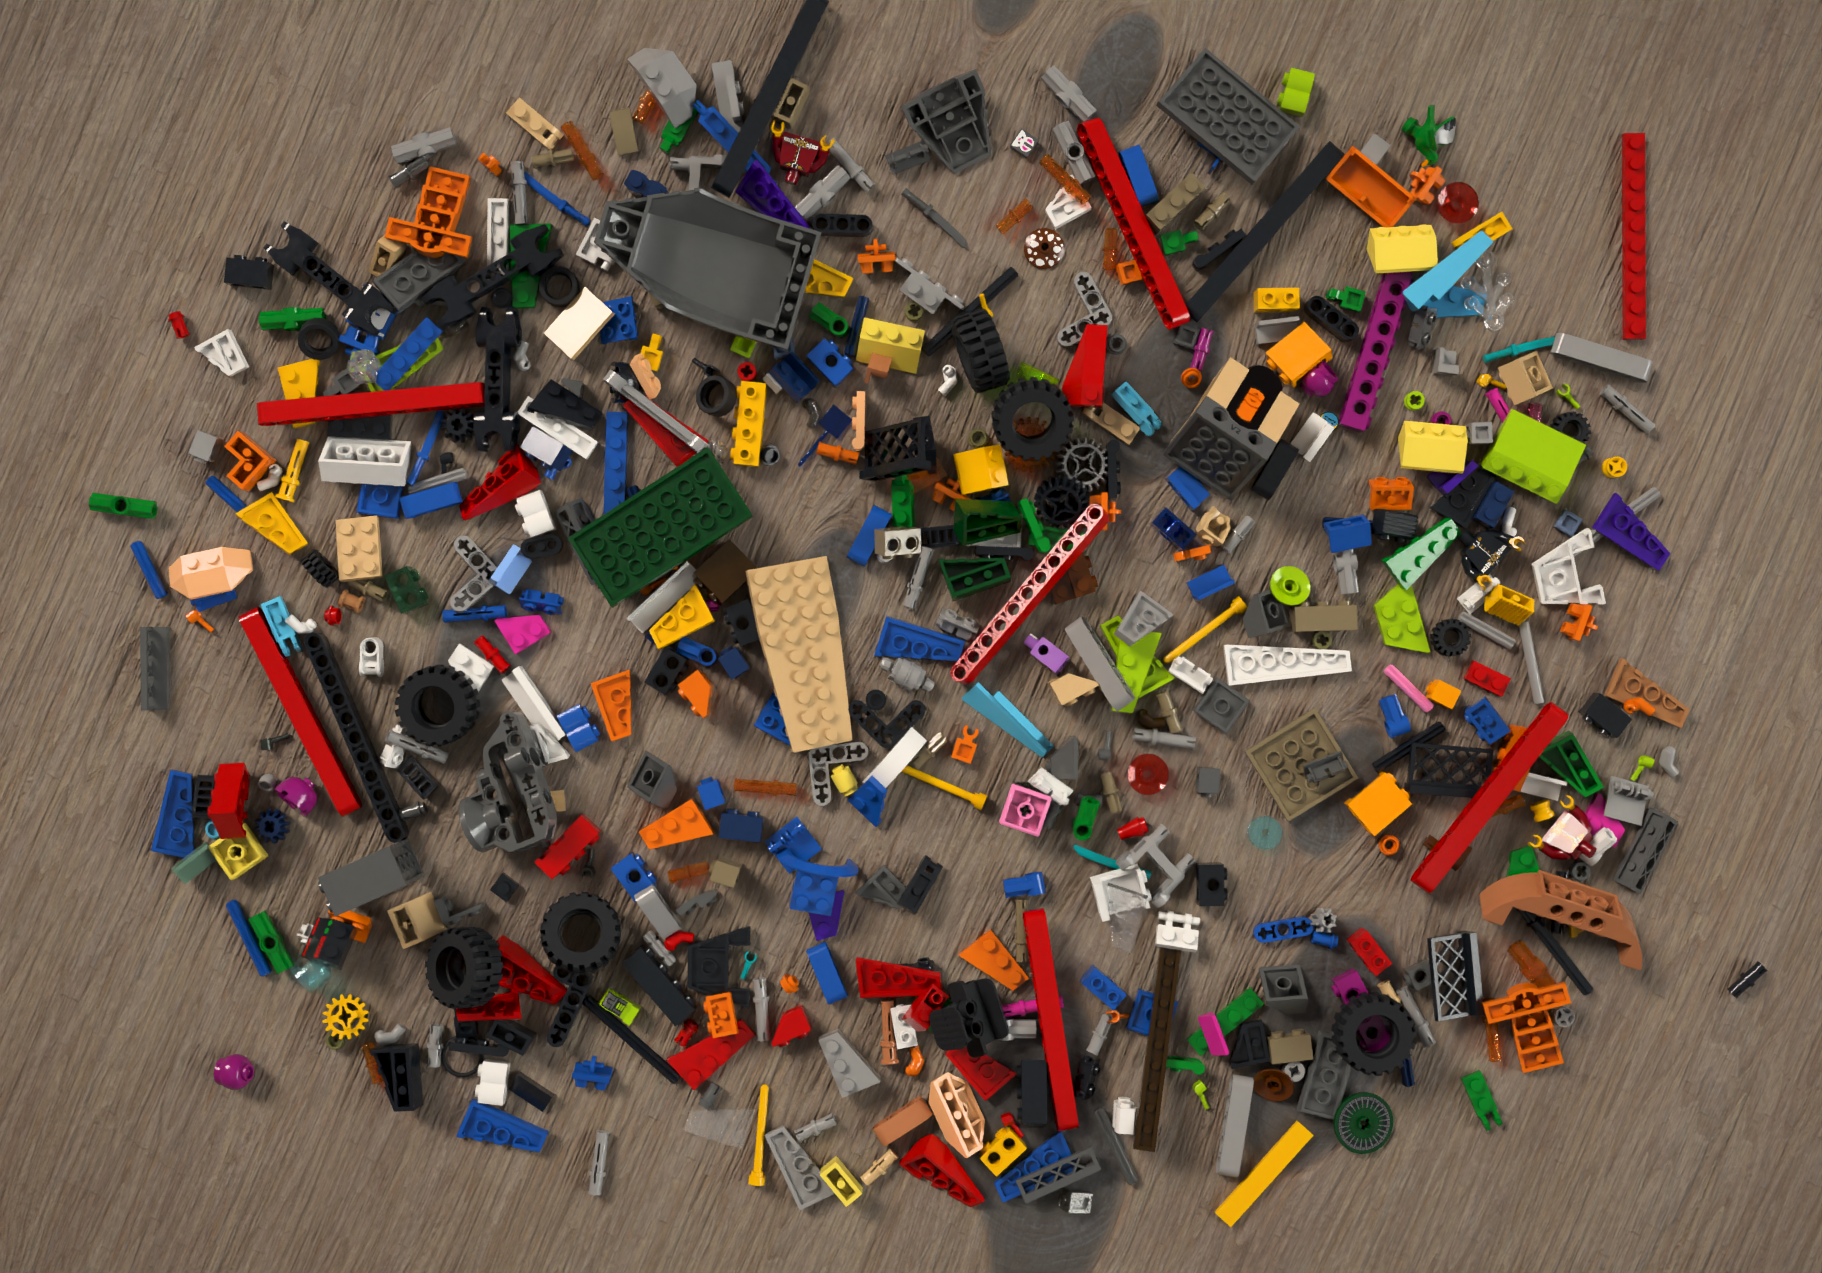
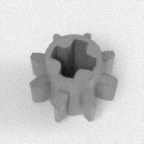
M1316 908L1317 913L1311 914L1312 923L1310 925L1316 927V932L1330 933V928L1337 926L1335 924L1337 916L1331 913L1330 908Z

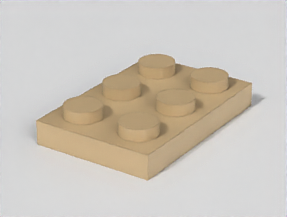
M376 515L335 520L339 581L383 578L379 517Z

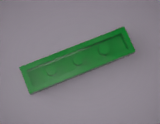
M1251 987L1216 1014L1223 1037L1264 1005ZM1201 1027L1187 1038L1188 1042L1200 1056L1209 1050Z

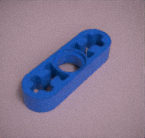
M1299 916L1259 923L1253 928V936L1259 942L1266 943L1307 936L1311 934L1314 926L1310 925L1312 921L1309 918ZM1301 921H1304L1306 924H1308V926L1305 927V931H1303L1301 928H1295L1294 930L1296 933H1293V926L1291 925V922H1293L1294 926L1301 925ZM1280 924L1288 925L1289 930L1287 934L1280 935L1277 929ZM1273 925L1275 937H1273L1272 933H1266L1265 938L1258 935V932H1261V928L1269 931L1272 930L1270 926Z

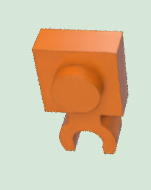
M482 153L479 156V162L498 178L503 172L499 167L501 163L492 155L488 157L485 153Z
M1135 260L1116 265L1121 285L1142 280L1141 272Z
M1206 545L1174 553L1173 557L1175 562L1194 557V561L1207 558L1206 554L1211 553L1210 546Z
M965 725L963 727L964 738L957 737L951 757L971 764L977 744L973 743L972 740L977 737L979 730L975 729L974 734L969 735L967 734L968 726Z

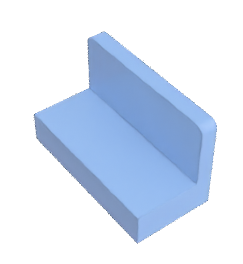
M514 544L488 581L507 594H511L532 563V560L519 552L520 548Z

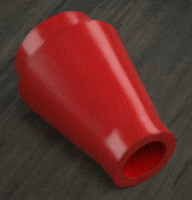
M1136 817L1121 828H1118L1117 831L1120 839L1124 840L1145 836V833L1149 832V828L1144 817Z

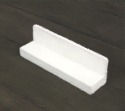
M686 562L626 619L631 621L644 634L691 590L690 588L695 584L692 575L696 569L689 562Z
M518 666L512 670L511 674L502 679L503 684L531 724L540 723L557 741L566 736L557 716L522 666Z

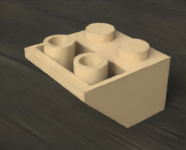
M1063 673L1047 682L1058 704L1067 707L1078 701L1076 698L1080 695L1086 697L1096 692L1095 687L1099 686L1096 681L1069 673Z
M432 892L387 910L403 949L447 930L433 902L435 899Z

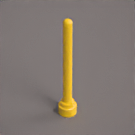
M1237 596L1232 600L1230 608L1163 658L1164 663L1172 662L1177 656H1180L1235 613H1244L1248 608L1247 605Z
M908 765L901 771L970 801V804L974 805V808L978 810L982 809L987 795L981 792L979 794L970 793Z
M763 1084L760 1088L754 1170L751 1171L748 1184L753 1186L765 1185L762 1161L769 1087L766 1084Z

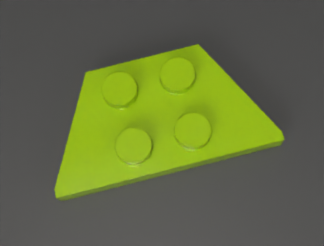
M1397 584L1373 605L1383 643L1388 646L1429 653L1430 648L1413 587L1411 585L1407 590H1403Z

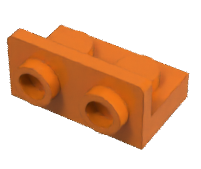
M1376 477L1375 479H1369L1368 484L1371 487L1369 498L1370 510L1412 509L1414 486L1409 479L1405 477H1397L1396 479Z
M328 911L330 919L355 926L357 930L354 938L355 941L366 942L373 926L370 917L352 911L334 916V913Z
M731 992L705 997L704 1010L706 1014H709L710 1020L707 1023L709 1034H712L713 1038L739 1033Z

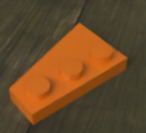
M631 669L592 682L591 686L611 742L632 735Z
M991 929L958 954V956L1012 991L1029 979L1028 975Z

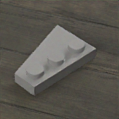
M1140 591L1134 598L1114 635L1129 646H1132L1169 620L1174 614Z

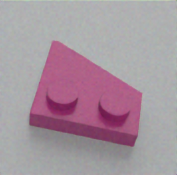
M541 615L494 620L515 654L552 633Z
M1596 793L1585 812L1592 827L1590 833L1593 836L1603 827L1609 828L1617 838V842L1611 846L1615 848L1625 829L1619 820L1603 816L1606 801L1601 794Z

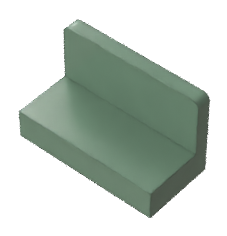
M204 842L171 867L172 872L184 884L188 883L216 861L208 849L209 844Z

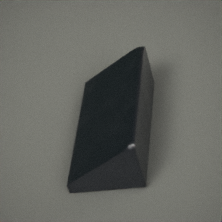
M519 1072L509 1087L510 1091L542 1112L555 1095L522 1072Z

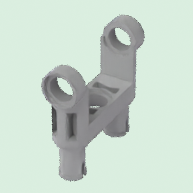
M718 154L714 155V157L689 156V158L670 157V170L688 171L690 173L689 190H694V188L701 187L702 168L720 169L727 155Z
M1160 824L1150 836H1144L1132 850L1124 852L1116 860V864L1121 870H1124L1130 865L1133 866L1146 854L1167 877L1153 892L1154 895L1151 902L1156 908L1163 906L1169 900V894L1185 879L1184 874L1197 863L1187 853L1175 866L1158 849V844L1170 834V831L1166 830L1167 828L1163 824Z

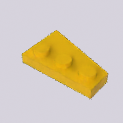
M814 259L805 293L845 298L853 278Z
M309 359L278 367L286 400L316 397L320 360ZM315 422L292 424V426L296 429L315 424Z
M272 492L235 514V516L289 556L308 545Z
M696 584L649 630L659 650L715 621Z

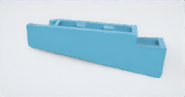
M1480 231L1406 288L1402 294L1410 310L1413 312L1420 309L1428 299L1432 302L1438 301L1485 252L1493 241L1483 231Z
M977 682L962 697L964 702L1040 757H1044L1054 747L1000 691H997L992 696Z

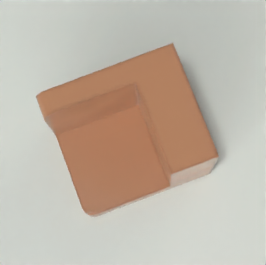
M872 353L864 383H869L871 375L887 379L892 358Z

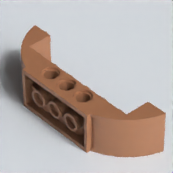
M1538 870L1537 873H1522L1500 879L1489 885L1479 894L1482 918L1489 923L1503 925L1512 907H1516L1518 910L1528 911L1539 917L1555 920L1560 924H1568L1579 930L1595 933L1600 937L1605 936L1614 939L1621 964L1627 968H1634L1640 971L1642 969V953L1635 923L1631 914L1619 902L1618 896L1541 870Z

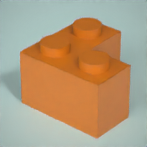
M237 431L224 446L240 460L227 474V477L245 491H250L269 470V467L277 461L244 432Z

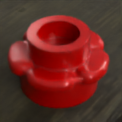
M330 606L329 610L325 611L324 618L330 626L340 624L342 619L340 608Z

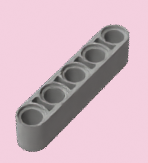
M1556 333L1550 352L1553 356L1641 383H1647L1653 364L1651 360L1565 333Z
M1081 616L1065 628L1067 635L1111 706L1116 711H1119L1135 700L1134 694L1087 619Z
M1234 1074L1230 1077L1216 1162V1174L1231 1177L1239 1176L1253 1092V1077Z

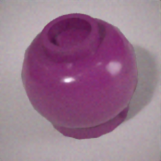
M1322 360L1301 377L1302 383H1300V386L1310 397L1312 395L1323 397L1333 389L1338 377L1331 367Z
M240 1054L220 1058L214 1068L215 1082L230 1090H238L245 1087L254 1076L253 1065L247 1057Z

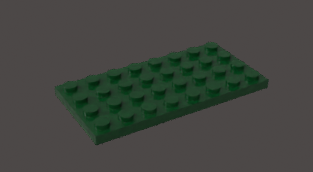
M707 447L571 535L568 539L606 600L614 608L754 516L709 447Z

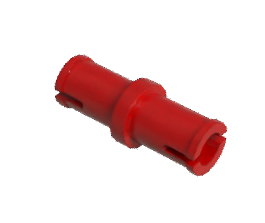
M484 635L480 636L473 643L485 655V660L487 662L490 661L500 674L505 673L511 667L499 654L500 650L494 648Z

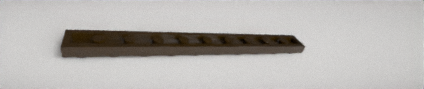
M1159 947L1133 1149L1155 1152L1181 950Z

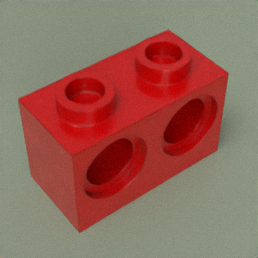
M1361 927L1346 939L1373 975L1377 976L1392 964L1366 929Z

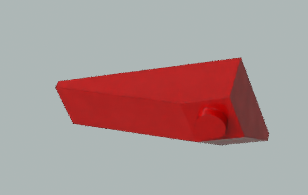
M1087 324L1062 385V392L1065 394L1071 407L1103 408L1108 325Z
M518 444L514 452L505 453L497 461L500 465L493 473L488 472L485 475L486 480L481 487H475L463 503L460 504L459 507L463 520L466 521L522 497L541 483L538 470L531 460L525 456V452Z
M501 935L496 941L499 945L497 948L502 953L501 962H503V968L501 969L503 977L499 981L501 987L511 989V992L515 994L518 992L528 994L532 999L555 1005L566 994L567 989L520 945L504 935Z
M933 1134L919 1139L899 1162V1165L918 1179L923 1177L931 1181V1186L936 1189L938 1187L949 1191V1196L969 1207L981 1204L985 1200L947 1145Z

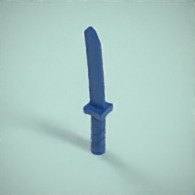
M524 172L527 184L557 206L560 212H566L585 226L590 224L591 219L570 207L566 200H561L527 172Z
M442 410L436 412L421 452L418 451L417 453L418 459L406 481L411 486H414L425 461L428 462L430 459L428 455L442 424L441 420L444 418Z

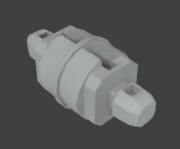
M882 658L879 667L885 672L890 671L887 678L899 685L900 688L903 687L915 692L921 687V690L930 692L934 687L935 683L931 679L924 678L926 671L914 664V662L904 658H897L893 663L891 659Z

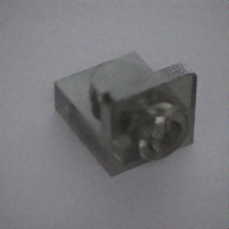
M1062 1187L1058 1198V1206L1067 1213L1090 1214L1093 1193L1089 1191H1071L1066 1187Z

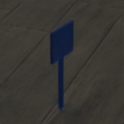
M834 404L818 422L825 429L824 433L798 463L799 467L804 464L817 448L819 441L822 442L828 433L837 439L851 423L852 419Z

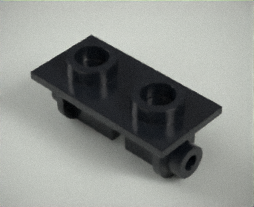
M1084 1055L1081 1058L1077 1073L1083 1074L1084 1078L1076 1076L1073 1087L1074 1096L1081 1098L1083 1095L1082 1100L1090 1099L1093 1096L1096 1085H1094L1095 1077H1098L1101 1070V1065H1099L1100 1058L1092 1060V1057Z

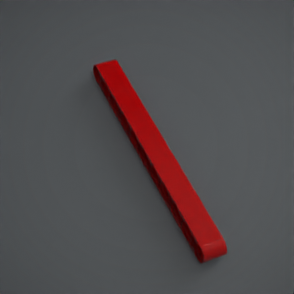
M1097 117L1078 124V136L1134 260L1138 265L1163 324L1170 330L1188 323L1190 320L1189 311L1102 120Z
M475 382L257 403L258 425L275 426L450 410L453 408L485 406V383Z
M1092 504L1082 513L954 664L950 673L953 680L962 685H969L975 680L1109 521V515L1100 505ZM1097 512H1101L1100 517L1094 520V515ZM1087 528L1086 534L1080 536L1081 530ZM1070 544H1074L1073 549L1067 552V547ZM1060 560V564L1053 568L1054 562ZM1046 575L1045 582L1040 584L1041 577ZM1033 591L1032 597L1026 599L1027 594ZM1019 607L1018 614L1013 615L1014 609ZM1006 623L1005 629L1000 631V626ZM992 638V644L987 647V641ZM979 654L978 661L973 663L974 656ZM965 670V676L960 679V673Z
M256 607L240 615L239 621L338 813L344 817L360 809L362 802L288 658L284 656L279 643L276 642L264 612L260 607Z
M1549 702L1543 707L1415 870L1411 877L1412 883L1427 893H1431L1566 723L1569 717L1567 712L1553 702Z
M1044 908L1025 911L1022 913L1054 1119L1057 1131L1059 1132L1078 1128V1117Z

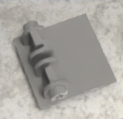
M1610 776L1603 816L1642 826L1646 801L1648 799L1651 800L1654 793L1648 788L1649 786Z

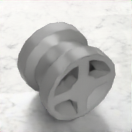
M1565 1005L1551 1008L1550 1010L1551 1020L1561 1027H1569L1575 1021L1573 1010Z
M1299 1061L1282 1063V1072L1288 1074L1293 1082L1299 1081L1304 1077L1305 1068Z

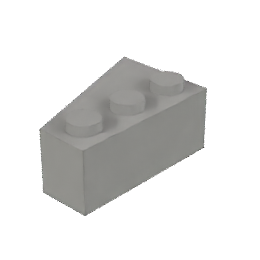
M839 1028L819 1035V1043L842 1098L881 1082L879 1074L874 1071L867 1060L862 1057Z

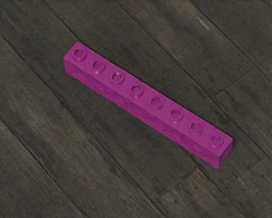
M1413 272L1383 273L1339 416V427L1361 433L1368 429L1371 424L1372 417H1369L1371 409H1374L1377 404L1378 398L1375 396L1377 389L1380 390L1384 378L1381 376L1383 369H1387L1390 358H1387L1389 350H1392L1395 345L1396 338H1393L1395 330L1398 331L1402 319L1399 318L1401 310L1404 311L1407 305L1402 293L1413 284L1414 279H1411ZM1391 286H1395L1398 289V296L1391 293ZM1385 306L1392 308L1393 314L1391 316L1385 313ZM1380 325L1386 328V335L1379 333L1378 328ZM1373 345L1380 347V355L1373 353ZM1367 365L1374 367V375H1370L1367 372ZM1362 384L1369 388L1367 395L1363 394L1360 390ZM1356 404L1362 406V414L1355 412L1354 407Z

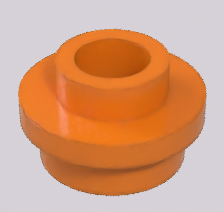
M1188 368L1181 375L1183 385L1188 388L1197 387L1202 379L1201 372L1196 368Z
M1384 835L1378 843L1379 850L1385 855H1394L1400 846L1398 839L1393 835ZM1387 841H1391L1392 846L1387 849L1385 844Z
M783 975V979L780 980L782 988L788 994L797 992L799 990L797 978L794 975Z

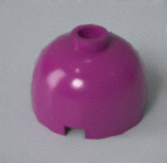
M298 777L287 778L274 789L275 792H279L277 795L292 809L299 808L301 810L299 814L304 817L316 805L317 794L313 789L315 785L306 777L304 780Z

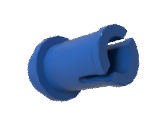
M1313 930L1311 943L1328 946L1329 949H1332V947L1336 948L1338 936L1335 933L1327 934Z

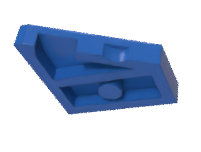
M871 776L850 796L848 801L877 827L882 821L880 816L884 809L887 789L875 777Z

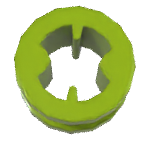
M1413 391L1404 398L1405 407L1411 411L1421 408L1425 402L1423 394L1418 391ZM1411 396L1413 398L1417 397L1419 399V401H1417V403H1419L1418 405H1412L1410 403V401L1412 400L1410 399Z

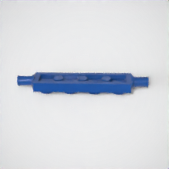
M697 100L696 103L700 108L695 103L692 106L701 114L698 122L729 153L738 132L713 106L706 109ZM754 150L744 170L747 172L752 163L758 160L769 174L771 167Z

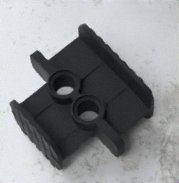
M987 978L972 980L966 983L964 981L953 982L948 985L952 1004L942 1009L933 1010L929 1015L936 1044L944 1051L967 1047L968 1053L972 1058L982 1057L987 1054L986 1045L996 1039H1003L1009 1033L996 986L992 980Z

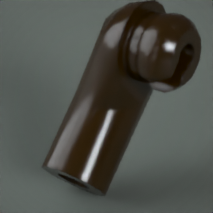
M1145 709L1137 711L1136 719L1144 728L1155 729L1165 727L1164 717L1152 718Z

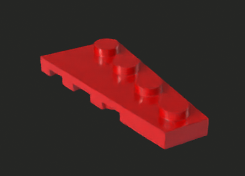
M856 957L860 998L920 996L931 984L936 985L943 991L941 972Z

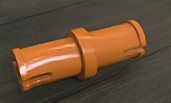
M819 441L816 455L833 458V461L836 462L840 460L856 465L859 452L843 449L840 445L836 447Z

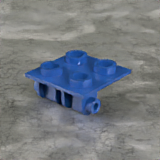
M633 296L602 302L614 313V316L600 330L601 343L607 344L627 339L630 341L637 340L639 333H637L636 327L637 320H635V317H637V314H635L634 310L635 302H633Z
M773 692L754 726L790 746L789 738L785 732L786 727L783 716H781L779 711V702Z
M795 817L764 841L769 851L776 858L780 850L790 848L791 853L795 857L807 861L822 849L798 817ZM782 864L789 874L795 870Z

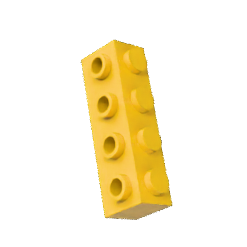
M741 381V386H737L739 407L735 406L734 419L738 420L737 427H733L732 439L736 441L735 448H731L730 460H734V465L760 467V451L767 393L766 383Z

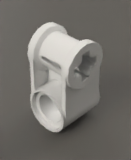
M377 637L366 638L360 644L359 674L361 677L365 675H378V677H382L384 674V646L381 639ZM370 641L374 642L376 645V650L374 652H371L368 649V643Z

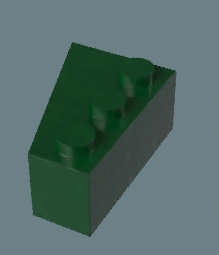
M955 499L954 532L962 546L1021 532L1022 517L1013 502Z
M1005 558L939 559V565L952 602L1011 582V575Z

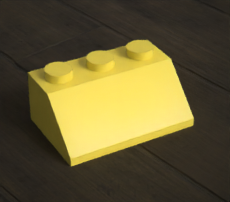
M1432 225L1370 228L1367 252L1376 274L1427 271L1438 264L1437 241Z
M864 318L856 362L869 364L872 353L892 358L890 369L916 374L925 330Z
M1404 421L1398 436L1401 468L1463 474L1468 443L1466 426Z

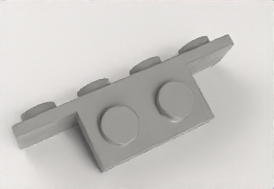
M731 60L712 63L720 114L739 133L743 125L741 115L745 114L743 102H739L738 94H741L739 81H735L733 63Z
M904 257L902 260L896 258L895 263L910 273L900 291L925 310L934 315L944 299L961 311L965 308L962 305V299L955 294L952 297L945 293L947 289L938 282L935 285L928 280L930 276L922 270L916 272L911 268L913 264Z

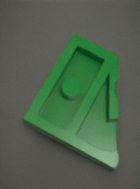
M1525 846L1510 851V865L1507 869L1506 877L1522 873H1537L1540 870L1533 848Z

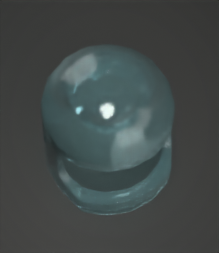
M309 959L303 968L295 965L290 969L300 984L310 993L327 982L332 973L330 966Z

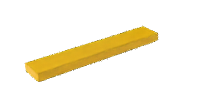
M1296 1121L1216 1209L1215 1214L1232 1227L1314 1135L1299 1121Z

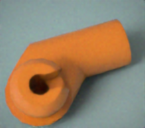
M1641 697L1628 699L1623 705L1625 712L1629 714L1641 710L1647 716H1651L1655 711V708Z
M918 1045L909 1048L913 1060L905 1069L908 1076H917L924 1064V1059Z

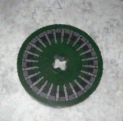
M1370 1092L1355 1093L1347 1097L1339 1105L1334 1116V1132L1340 1144L1347 1150L1357 1154L1372 1153L1381 1148L1389 1139L1393 1129V1114L1387 1102L1380 1096ZM1361 1120L1367 1122L1366 1126L1360 1124Z

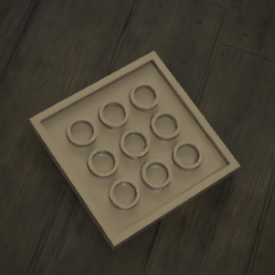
M1316 708L1309 710L1244 751L1288 822L1358 779L1344 754L1343 759L1348 764L1345 772L1331 776L1330 772L1327 771L1328 778L1316 783H1309L1305 779L1304 764L1341 751Z

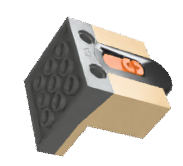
M1230 357L1213 378L1191 416L1173 437L1163 455L1231 501L1268 460L1297 410L1299 403L1282 392V381L1273 370L1262 365H1254L1247 369Z

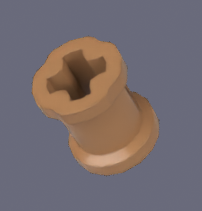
M345 589L339 598L338 607L342 608L344 606L359 614L364 605L365 597L355 596Z

